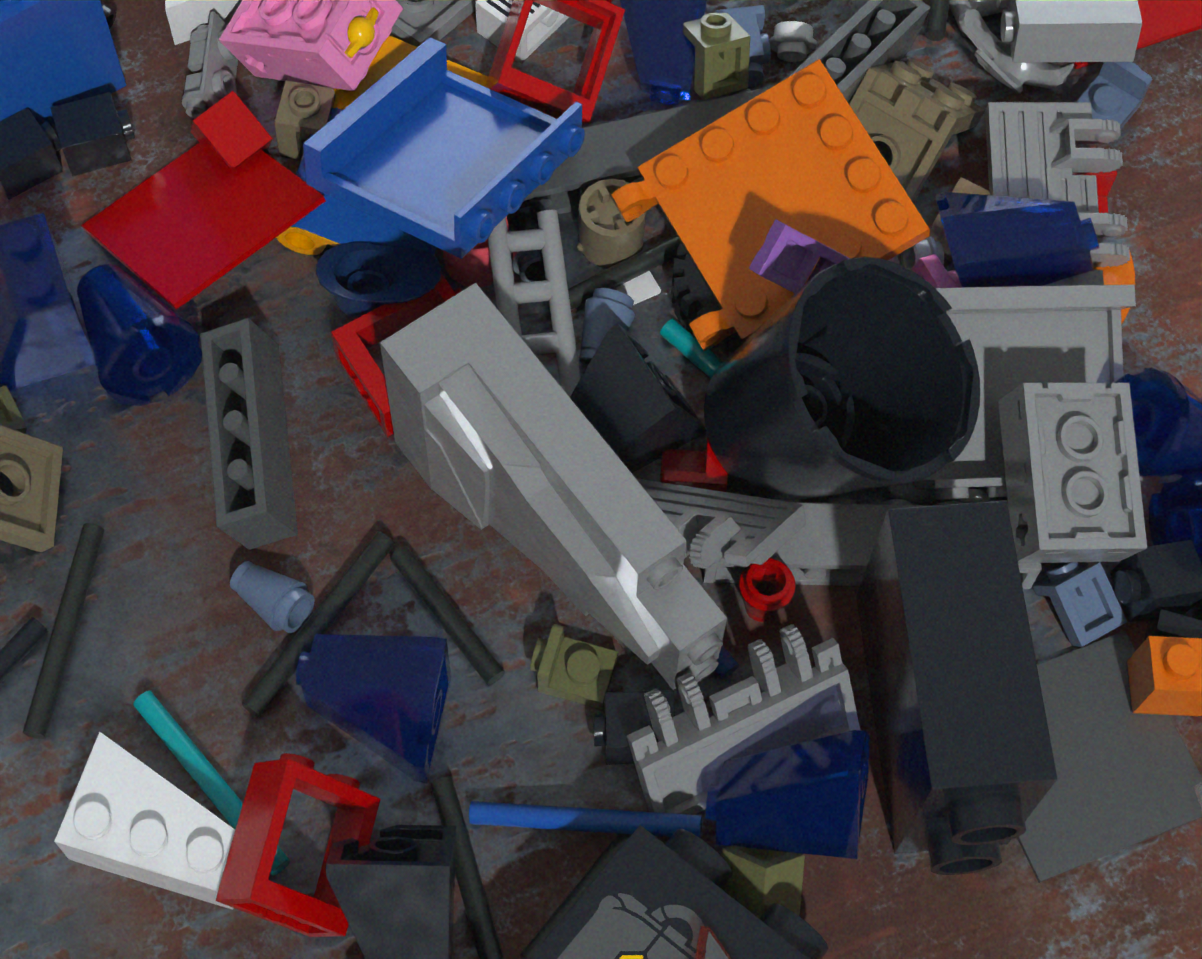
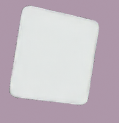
M650 271L614 288L630 296L634 300L633 305L661 293V289Z

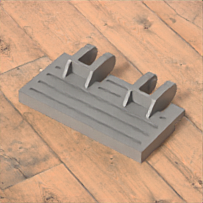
M988 102L985 120L994 287L1104 285L1103 270H1079V267H1117L1130 261L1129 247L1117 243H1082V237H1115L1128 231L1127 217L1115 213H1099L1096 175H1073V173L1116 171V169H1120V166H1123L1122 152L1110 148H1076L1075 144H1108L1109 142H1114V140H1118V137H1121L1120 123L1113 119H1092L1091 102Z
M637 479L686 539L684 559L690 554L689 558L693 567L709 569V567H712V564H716L722 558L725 559V563L748 567L751 563L762 565L806 525L803 504Z
M790 624L779 631L786 663L775 668L771 650L762 639L748 644L747 647L754 677L751 676L709 696L714 714L710 718L700 687L691 673L677 678L678 691L685 712L671 717L669 703L658 688L644 693L653 730L648 725L627 735V739L648 811L694 815L860 734L861 731L849 672L842 663L839 644L836 640L831 638L812 647L815 662L814 668H811L806 643L794 624Z

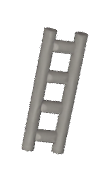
M544 210L537 213L539 229L508 231L505 217L488 237L497 309L534 355L556 353L560 379L559 385L570 397L581 378L557 210ZM542 249L546 280L515 283L511 252ZM549 301L553 332L522 335L518 304Z

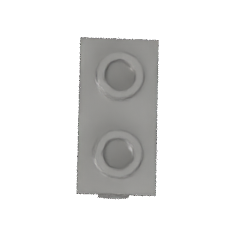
M215 11L210 12L209 24L199 25L190 37L188 68L194 74L186 75L182 105L186 109V114L192 118H197L232 90L237 93L235 81L238 59L219 41L227 24Z

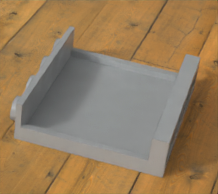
M1135 284L936 288L952 307L946 313L955 325L962 342L970 339L974 349L980 377V407L974 431L962 453L938 472L916 481V489L935 488L936 499L969 498V487L987 486V497H1007L998 401L1022 383H1042V386L1046 383H1106V386L1110 383H1124L1121 309L1136 306ZM1141 472L1139 473L1140 481H1143V476Z

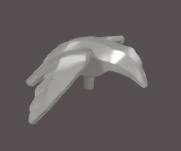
M968 8L959 16L958 23L960 28L978 49L974 54L978 59L977 62L995 79L1020 94L1023 91V84L1053 89L1066 81L1067 76L1074 67V63L1065 65H1054L1048 62L1013 63L1010 43L1002 42L989 30L979 11Z

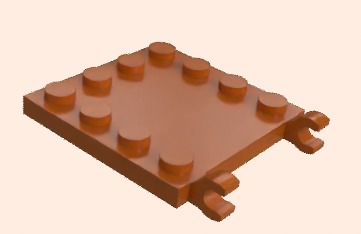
M820 59L641 164L637 168L643 181L626 184L611 194L626 223L638 218L647 210L659 204L722 308L719 311L706 313L689 324L703 351L716 346L735 332L743 343L795 294L749 269L757 252L763 246L775 219L849 258L870 257L890 260L930 236V228Z

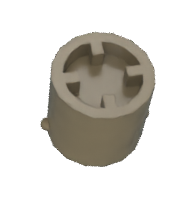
M606 179L598 181L589 186L580 199L578 216L579 243L576 248L583 253L588 261L599 267L610 268L642 251L646 212L626 223L611 196L617 189L629 184L624 180Z

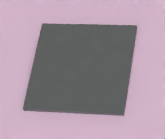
M1126 631L1037 664L1058 779L1025 821L1026 832L1017 837L1038 883L1202 818V776L1170 715L1132 713L1127 660L1136 650Z

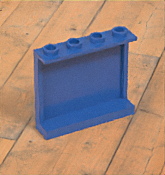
M0 0V121L28 107L39 125L47 121L52 127L55 123L50 107L107 92L112 94L126 86L101 0Z
M429 37L303 143L306 183L333 198L462 259L478 243L485 242L493 229L509 213H515L522 205L523 200L535 188L545 184L557 167L568 157H573L577 154L585 136V131L582 128L583 104L575 102L558 119L448 71L446 44Z

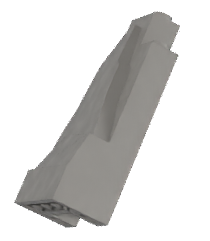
M476 283L380 342L395 443L431 490L441 496L479 529L482 530L488 525L493 527L544 571L584 616L590 614L611 632L629 657L636 654L647 665L652 663L673 690L678 687L677 678L682 675L691 673L698 683L716 669L719 664L717 659L723 645L722 640L727 617L683 564L687 544L686 539Z

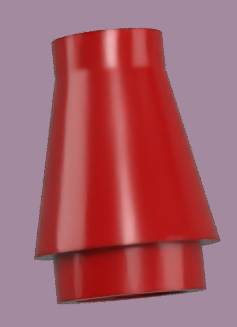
M769 558L762 565L751 563L741 573L739 587L745 602V610L748 616L755 621L765 622L772 619L780 609L791 601L795 593V578L791 570L778 560Z

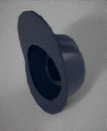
M358 242L340 244L327 250L318 260L316 275L320 285L333 294L338 308L354 319L384 304L405 303L421 298L435 288L441 279L442 272L438 259L427 251Z

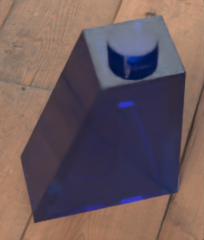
M620 0L621 8L626 9L624 20L642 92L650 93L649 99L651 101L666 105H678L679 99L691 101L695 79V46L683 34V24L709 14L712 0Z
M943 192L935 195L946 239L962 288L1044 286L1094 270L1090 251L1099 249L1097 236L1091 218L1080 220L1074 201Z
M315 634L311 652L301 653L296 671V685L302 686L307 706L416 782L428 784L451 682L447 639L423 636Z
M851 730L724 761L719 785H709L706 802V818L716 820V844L857 859L869 780L870 735L866 731Z

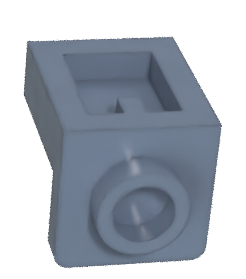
M1104 62L1099 75L1076 102H1091L1092 119H1113L1120 123L1121 130L1141 106L1152 77L1133 62Z
M1101 562L1053 563L1045 569L1047 577L1032 585L1036 595L1050 597L1072 646L1083 647L1127 622Z

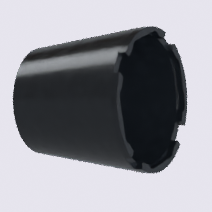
M870 257L851 258L828 267L813 276L718 366L710 379L704 403L705 427L711 447L722 467L740 486L756 496L767 499L804 500L915 482L931 476L947 463L954 461L968 444L977 422L980 407V377L970 339L962 342L955 325L946 313L952 309L951 305L924 278L900 264L884 259Z

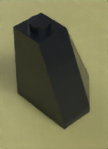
M616 324L608 330L572 392L570 399L628 470L633 473L661 458L662 452L668 449H677L706 432V428L667 375L664 376L652 361L647 363L644 361L649 354L639 341L619 324Z
M395 825L381 829L380 838L372 840L365 846L359 847V840L354 838L333 843L326 863V877L365 959H452L456 826Z

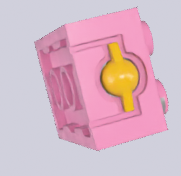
M243 0L220 36L219 41L255 77L355 91L358 84L366 76L368 67L381 45L391 34L392 27L402 12L403 7L396 0Z

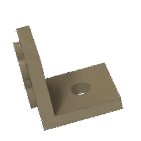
M908 58L906 63L904 61H895L889 64L869 67L849 105L873 142L882 141L891 148L893 159L889 167L914 203L950 137L976 127L986 109L974 103L977 96L968 89L955 83H950L949 87H946L932 78L934 71L930 67L915 59Z
M0 425V472L5 474L13 485L12 496H8L0 490V540L42 553L54 547L63 447Z

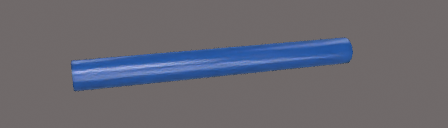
M471 801L469 807V823L474 825L631 835L641 825L654 836L671 837L679 828L693 833L700 839L702 834V815Z

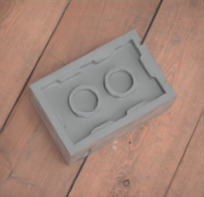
M1022 383L1001 398L998 402L1008 507L1018 563L1119 562L1147 549L1130 384L1110 383L1106 386V383H1046L1042 386V383Z

